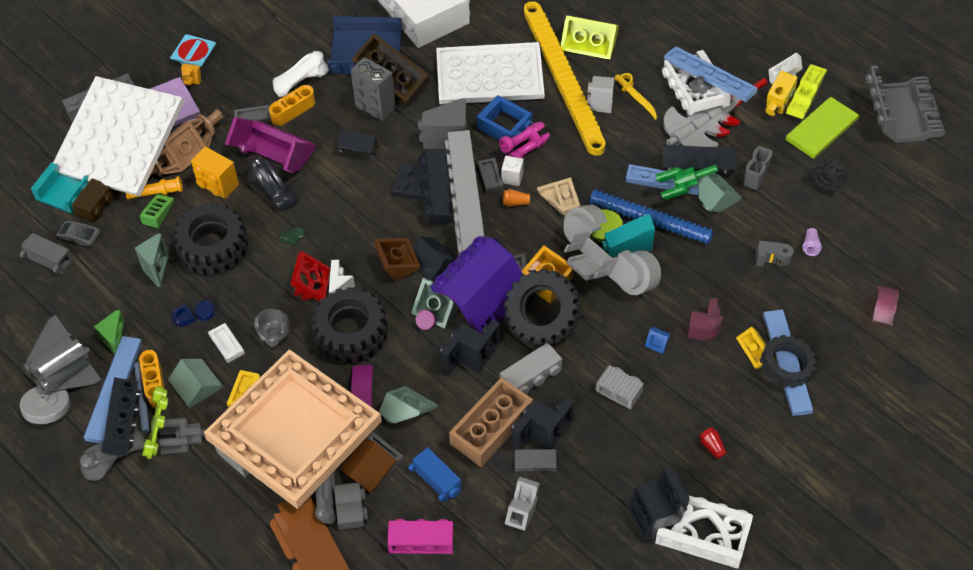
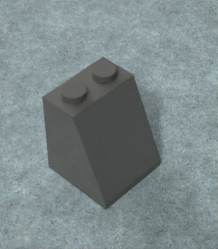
M461 98L422 112V120H419L418 127L419 130H422L420 131V142H423L424 149H445V140H448V132L467 130L466 98Z

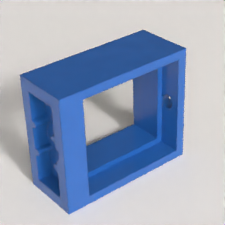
M499 95L477 116V129L497 140L504 136L513 138L533 124L532 113ZM501 112L519 120L511 131L493 122Z

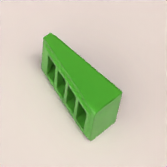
M157 194L141 213L140 219L142 224L159 228L172 206L174 198Z

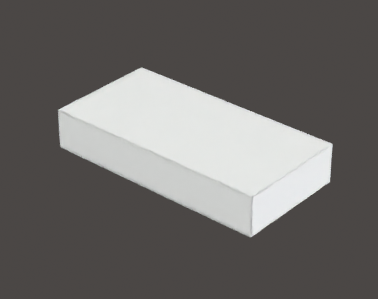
M226 323L208 332L227 363L245 354Z

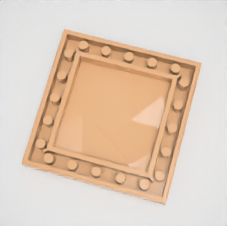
M289 349L204 434L207 441L298 509L382 421L379 412Z

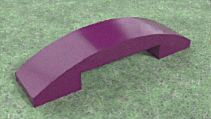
M373 365L353 366L351 393L372 407Z

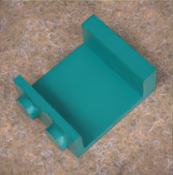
M51 162L32 186L33 195L40 202L72 214L74 212L72 203L88 184V176L85 175L81 181L59 173L58 165Z

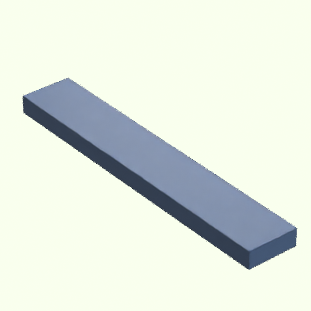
M676 46L664 56V59L668 60L669 63L696 77H704L705 82L744 102H747L757 93V87Z
M783 309L764 312L763 317L770 341L776 336H790ZM784 350L774 352L779 367L788 372L795 373L801 371L795 354ZM805 383L802 386L797 385L796 388H791V386L784 387L792 416L812 414L813 408Z
M122 336L84 435L85 441L103 442L114 377L129 380L142 345L141 339Z

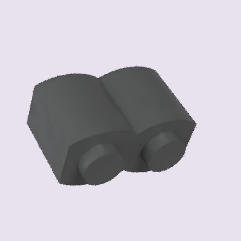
M761 146L754 150L752 160L749 161L746 167L744 186L757 190L762 185L763 178L769 171L772 150Z
M359 482L335 485L339 530L364 527V520H368L367 508H362V501H366L364 488L360 489Z

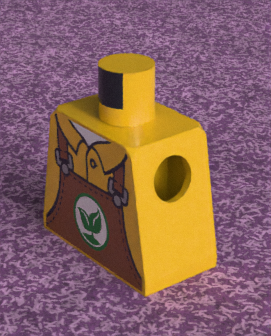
M782 70L780 71L767 96V108L765 110L767 114L774 116L776 112L784 113L796 92V76Z

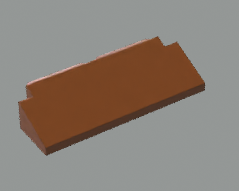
M311 497L298 509L288 501L278 503L280 513L274 514V519L270 521V526L288 559H296L297 562L294 563L293 570H349L325 523L317 519L315 513L317 508Z

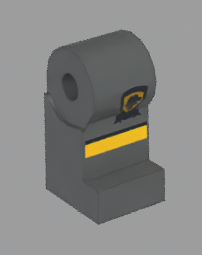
M759 241L756 250V266H764L765 262L787 266L791 263L794 250L788 244Z

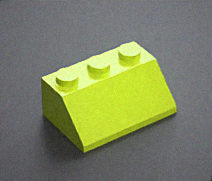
M566 16L561 48L563 51L611 59L619 25Z

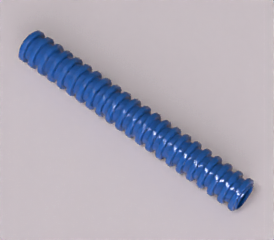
M597 189L592 192L590 197V205L595 204L596 207L601 206V209L606 208V210L616 211L617 214H622L624 217L626 215L628 218L633 217V220L650 214L653 225L656 228L660 227L662 230L665 228L666 231L671 230L672 233L677 232V235L688 236V239L693 238L694 241L699 240L700 243L705 242L706 245L710 242L713 235V229H707L706 226L703 228L700 224L697 226L696 223L685 222V219L674 218L673 215L663 214L662 211L658 212L656 209L653 211L652 208L647 209V206L641 207V204L636 205L635 202L631 203L629 200L626 202L623 198H615L614 195L609 196V193L604 194L603 191L598 192Z

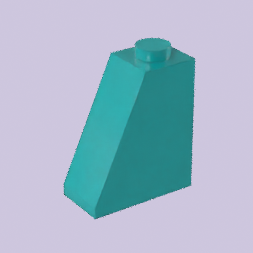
M646 214L605 233L602 249L612 258L627 250L631 253L639 250L652 251L655 228L650 214Z

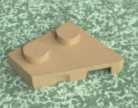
M571 177L537 188L539 195L562 215H566L569 210L580 206Z

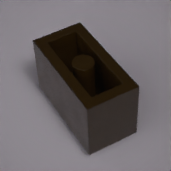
M91 178L72 203L75 215L95 223L114 198L112 188L104 185L101 181Z

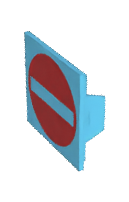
M185 34L170 59L179 61L181 65L186 63L202 67L216 42Z

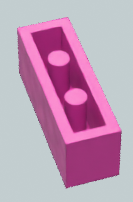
M404 519L389 521V553L453 554V521L439 519L437 521H427L425 519L406 521Z

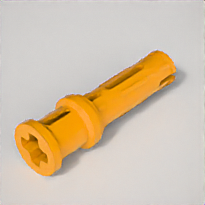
M180 176L170 180L161 179L159 183L145 185L140 196L126 193V197L130 199L159 193L167 195L170 192L176 191L181 193L183 192Z

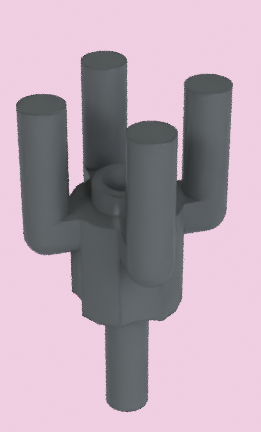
M186 418L165 419L163 428H159L160 436L176 434V438L159 439L161 455L187 452L190 449L189 445L202 444L201 437H205L204 432L207 429H201L200 423L188 424Z

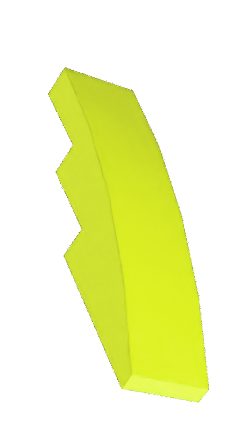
M810 64L794 93L793 100L788 106L786 114L801 119L805 117L827 69Z

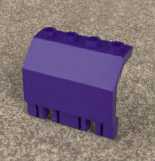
M478 236L435 279L430 288L433 292L446 295L455 302L468 321L469 327L482 333L483 328L487 325L486 321L489 324L492 320L500 322L505 317L506 308L504 307V301L508 299L506 293L508 290L511 291L513 288L511 284L514 281L518 282L520 280L519 276L523 273L510 252L492 238Z

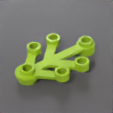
M160 386L154 387L152 402H157L155 416L153 415L151 420V433L148 440H145L142 456H147V459H151L152 455L156 456L158 444L156 443L158 428H163L165 416H161L160 413L161 410H166L167 390Z

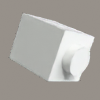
M505 156L501 170L503 184L520 186L523 176L522 158Z

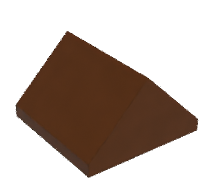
M408 238L374 239L373 242L385 271L396 282L420 269V264Z
M366 437L340 470L355 482H359L360 486L368 492L372 493L397 460L377 443Z

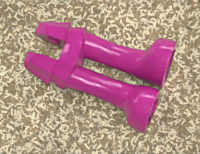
M543 122L531 124V126L513 138L508 136L500 138L499 145L503 153H508L515 146L528 139L529 142L506 155L522 158L531 150L540 148L542 144L544 145L550 138V134L547 132L539 136L537 131H540L545 125Z

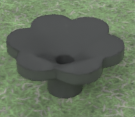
M698 76L697 79L689 83V88L692 89L693 93L700 92L704 94L707 93V90L711 89V84L705 82L704 77Z

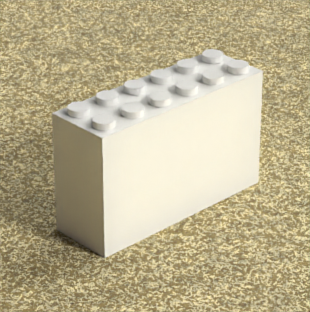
M378 0L392 18H401L402 30L417 48L470 23V0Z

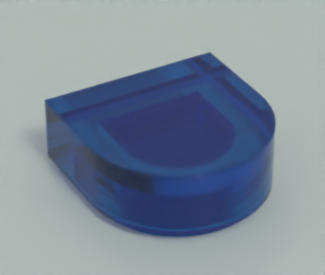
M186 304L177 308L172 313V319L176 326L185 327L196 321Z

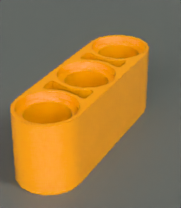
M303 85L271 104L269 113L272 124L282 126L315 105L313 88L309 85Z
M146 350L139 357L144 393L149 405L152 408H156L157 402H152V395L155 386L164 387L162 369L156 352Z

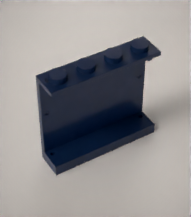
M333 17L334 36L330 60H327L329 73L351 74V69L354 67L352 58L373 33L400 52L402 37L401 18Z

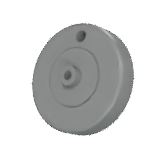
M36 386L27 391L20 400L22 416L27 421L35 424L54 422L63 417L70 408L69 395L65 389L50 392L44 389L41 390Z

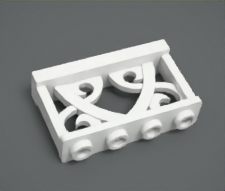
M703 50L697 51V54L694 55L712 64ZM668 60L664 61V67L662 68L663 76L668 79L670 88L674 89L676 98L680 99L683 109L689 115L721 105L723 107L730 106L729 93L711 85L710 90H707V93H693L686 83L691 76L696 79L697 77L669 63Z
M689 496L690 501L686 508L687 511H685L681 522L675 524L671 530L665 529L666 527L658 529L656 544L738 569L753 515L745 510L728 508L725 504L709 502L702 497L695 498ZM708 517L714 523L719 533L711 534L705 540L698 539L697 531L690 523ZM729 523L741 525L742 531L738 534H729V532L736 529V527L730 526ZM686 529H688L692 533V536L684 534L688 532ZM713 539H722L717 540L719 545L711 543ZM741 539L738 551L733 550L731 540Z

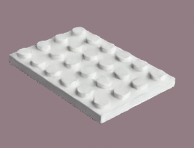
M539 42L437 48L439 104H447L461 98H466V103L491 102L497 95L508 101L544 99Z

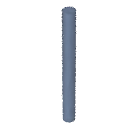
M140 362L134 364L136 381H139L137 389L141 390L138 402L142 434H148L150 430L146 395L144 393Z

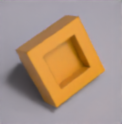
M186 63L181 66L183 84L192 85L201 82L200 66Z

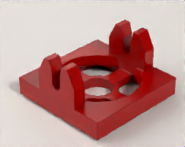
M303 251L298 253L291 285L296 287L294 296L301 295L300 300L314 298L320 301L322 298L325 299L331 268ZM301 273L306 275L307 285L303 283L300 276ZM310 273H315L316 280L311 279ZM318 282L321 284L318 290L313 289L314 283Z

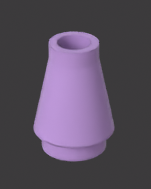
M809 228L806 231L803 250L807 255L815 256L821 251L822 245L818 237V231L815 228Z

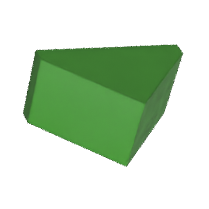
M116 310L94 326L98 337L115 354L121 341L124 319L120 310Z

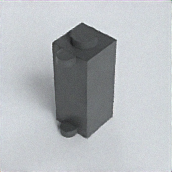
M34 233L21 246L20 257L29 258L52 269L55 273L62 274L73 261L69 249Z

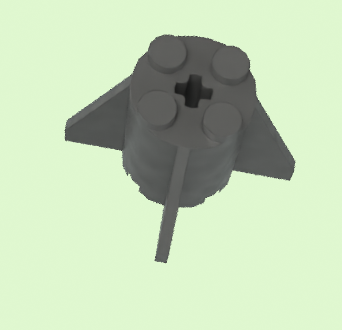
M56 315L47 320L26 363L23 365L29 374L33 373L37 379L35 380L36 385L45 391L51 392L97 383L101 378L91 366L90 360H86L89 357L87 352L90 349L82 346L77 339L72 341L69 338L72 334L67 332Z

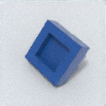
M652 327L649 331L645 347L663 354L666 350L670 334Z

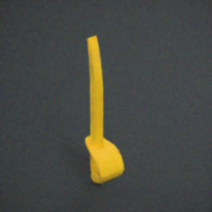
M624 73L621 76L615 75V81H618L623 87L622 92L627 91L657 120L654 107L633 88L632 75L630 73Z

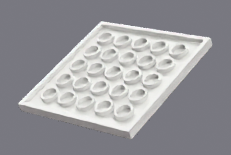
M96 76L53 163L58 165L59 173L79 180H82L86 175L88 176V181L93 178L103 182L104 185L110 186L112 189L140 196L185 100L179 96Z

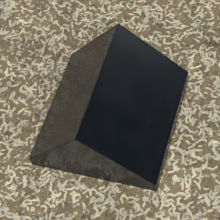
M419 237L413 247L420 264L418 271L426 279L433 282L448 268L450 263L457 259L452 252L434 237Z

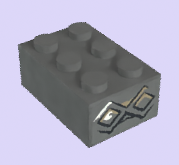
M364 57L351 69L355 105L360 110H364L373 117L383 121L396 108L392 72Z

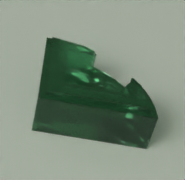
M294 228V230L285 231L279 236V241L297 246L304 234V229Z

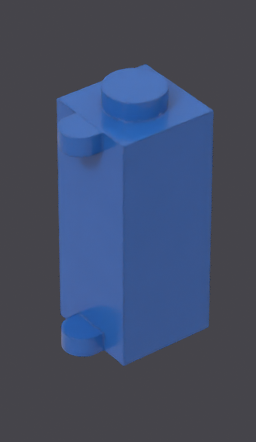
M426 448L412 460L413 463L410 464L408 469L411 472L415 470L440 495L438 499L441 502H447L449 499H453L460 494L462 490L461 479L429 448Z

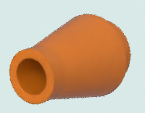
M512 189L504 190L503 205H507V207L529 205L530 194Z

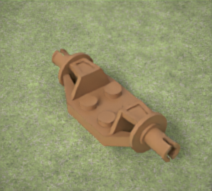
M215 110L207 118L200 114L196 118L184 122L170 133L150 176L153 173L161 177L164 174L182 172L192 164L191 160L205 146L209 148L212 136L215 134L213 126L224 118L221 115L222 113L219 110ZM204 131L205 135L203 138H201L200 135ZM165 163L168 165L164 168L161 167Z

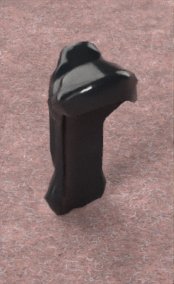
M260 156L252 157L249 161L250 168L247 173V180L264 187L272 199L275 208L278 210H286L297 204L296 194L287 190L284 182L276 172L275 165Z

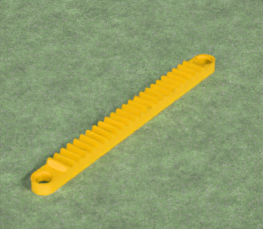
M537 2L526 3L524 6V16L536 41L539 42L544 59L588 152L595 156L603 154L606 143L601 134L600 127L597 121H595L592 111H590V106H588L585 95L583 96V91L580 89L575 75H573V70L571 71V66H569L566 56H564L559 41L557 42V37H555V33L552 27H550V22L548 23L546 14ZM529 9H535V10H537V11H536V12H529L528 10H529ZM597 143L600 144L601 147L593 148L592 145Z

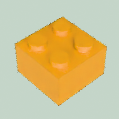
M206 146L191 160L196 183L201 188L210 190L215 196H221L226 199L239 185L234 162Z
M543 246L522 270V273L525 275L530 274L529 271L534 269L536 271L541 269L553 270L565 276L569 281L574 276V269L567 264V261L546 246ZM549 290L536 292L537 295L550 304L557 297L554 292Z

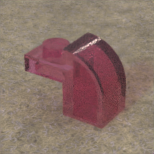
M880 286L877 289L872 320L892 325L899 298L898 289Z
M710 298L708 314L692 311L688 338L709 340L718 335L723 321V316H719L721 307H717L718 299Z

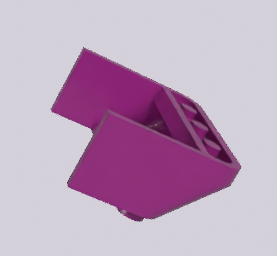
M234 117L225 145L239 147L240 152L246 154L256 152L282 163L283 169L290 173L300 171L316 147V144L267 123Z

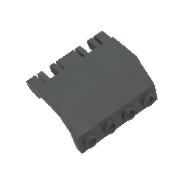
M870 66L869 73L866 74V83L870 86V97L874 100V111H877L878 114L877 122L878 125H881L884 134L896 143L925 141L929 138L945 135L942 121L937 120L940 114L934 95L929 93L932 88L928 77H914L903 83L882 84L881 76L876 77L878 66Z

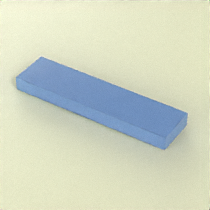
M629 164L626 175V182L667 190L676 187L673 179L662 183L660 181L657 182L655 175L665 172V170ZM699 184L689 187V194L698 195Z

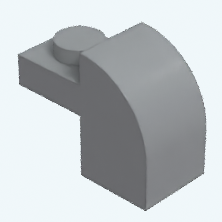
M522 477L518 479L514 499L508 507L506 525L525 531L537 504L540 483Z

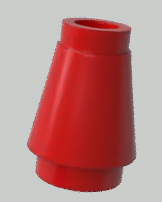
M713 427L699 435L700 442L716 459L723 457L727 453L718 431L714 430Z

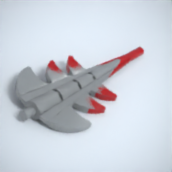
M762 78L753 86L757 87L758 90L767 84V80ZM732 95L730 96V106L723 107L721 105L694 112L693 115H689L686 111L688 118L681 116L675 110V107L669 108L665 113L663 121L664 129L671 137L666 141L667 145L681 144L682 146L718 147V143L709 139L705 133L715 137L728 136L730 131L720 126L718 122L728 126L739 125L740 121L729 113L743 101Z

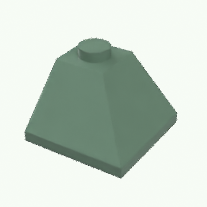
M712 173L699 178V199L704 203L703 207L709 212H721L742 198L719 174Z
M404 386L386 393L379 413L387 422L397 423L437 409L438 405Z

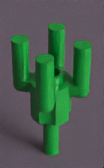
M715 164L695 172L694 167L685 170L676 167L656 174L655 177L657 182L660 181V183L673 179L676 187L661 192L662 198L669 200L690 191L689 187L699 184L698 178L718 172V168Z

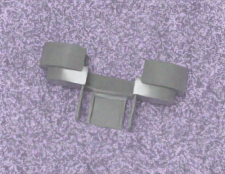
M583 205L569 210L564 219V233L571 244L567 245L564 252L579 249L583 253L569 257L567 264L587 281L608 275L619 284L623 291L630 295H639L656 288L661 279V268L653 254L642 250L631 253L627 250L619 253L615 258L610 257L589 238L592 232L601 229L599 224L607 222L605 214L595 205Z

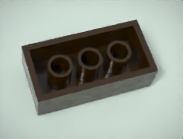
M375 33L370 36L352 58L354 66L365 57L391 71L394 95L407 107L430 81L429 75Z

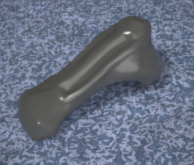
M136 428L135 432H131V436H134L133 447L128 448L127 454L136 450H142L144 447L145 437ZM103 442L89 447L80 458L81 472L87 480H100L106 476L117 458L123 455L101 452Z
M335 472L316 489V517L329 525L334 524L337 519L333 507Z

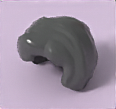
M264 309L255 317L254 326L260 340L265 341L271 347L278 346L290 332L288 316L279 309Z

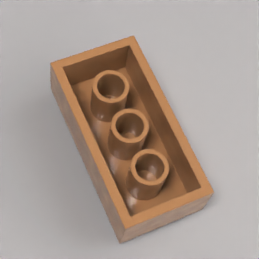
M501 377L449 432L450 445L482 467L512 435V425L516 420L522 418L525 408L528 405H532L533 399Z

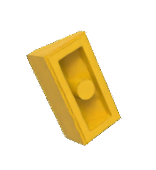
M750 327L736 337L754 367L758 369L762 366L760 358L766 344L757 330Z

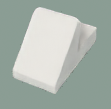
M795 53L770 68V83L774 84L781 70L796 76V73L802 70L801 56Z
M331 260L329 293L332 292L333 294L340 288L342 290H346L347 287L354 288L353 276H344V268L340 267L339 260Z

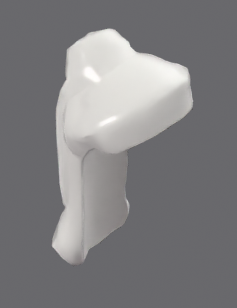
M313 51V53L304 56L291 69L275 77L272 84L278 97L286 96L293 86L306 77H324L329 69L323 60V53Z

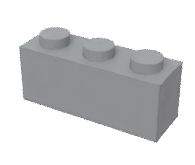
M546 343L502 371L500 378L502 377L527 394L530 389L540 386L547 378L555 376L561 371L562 358Z

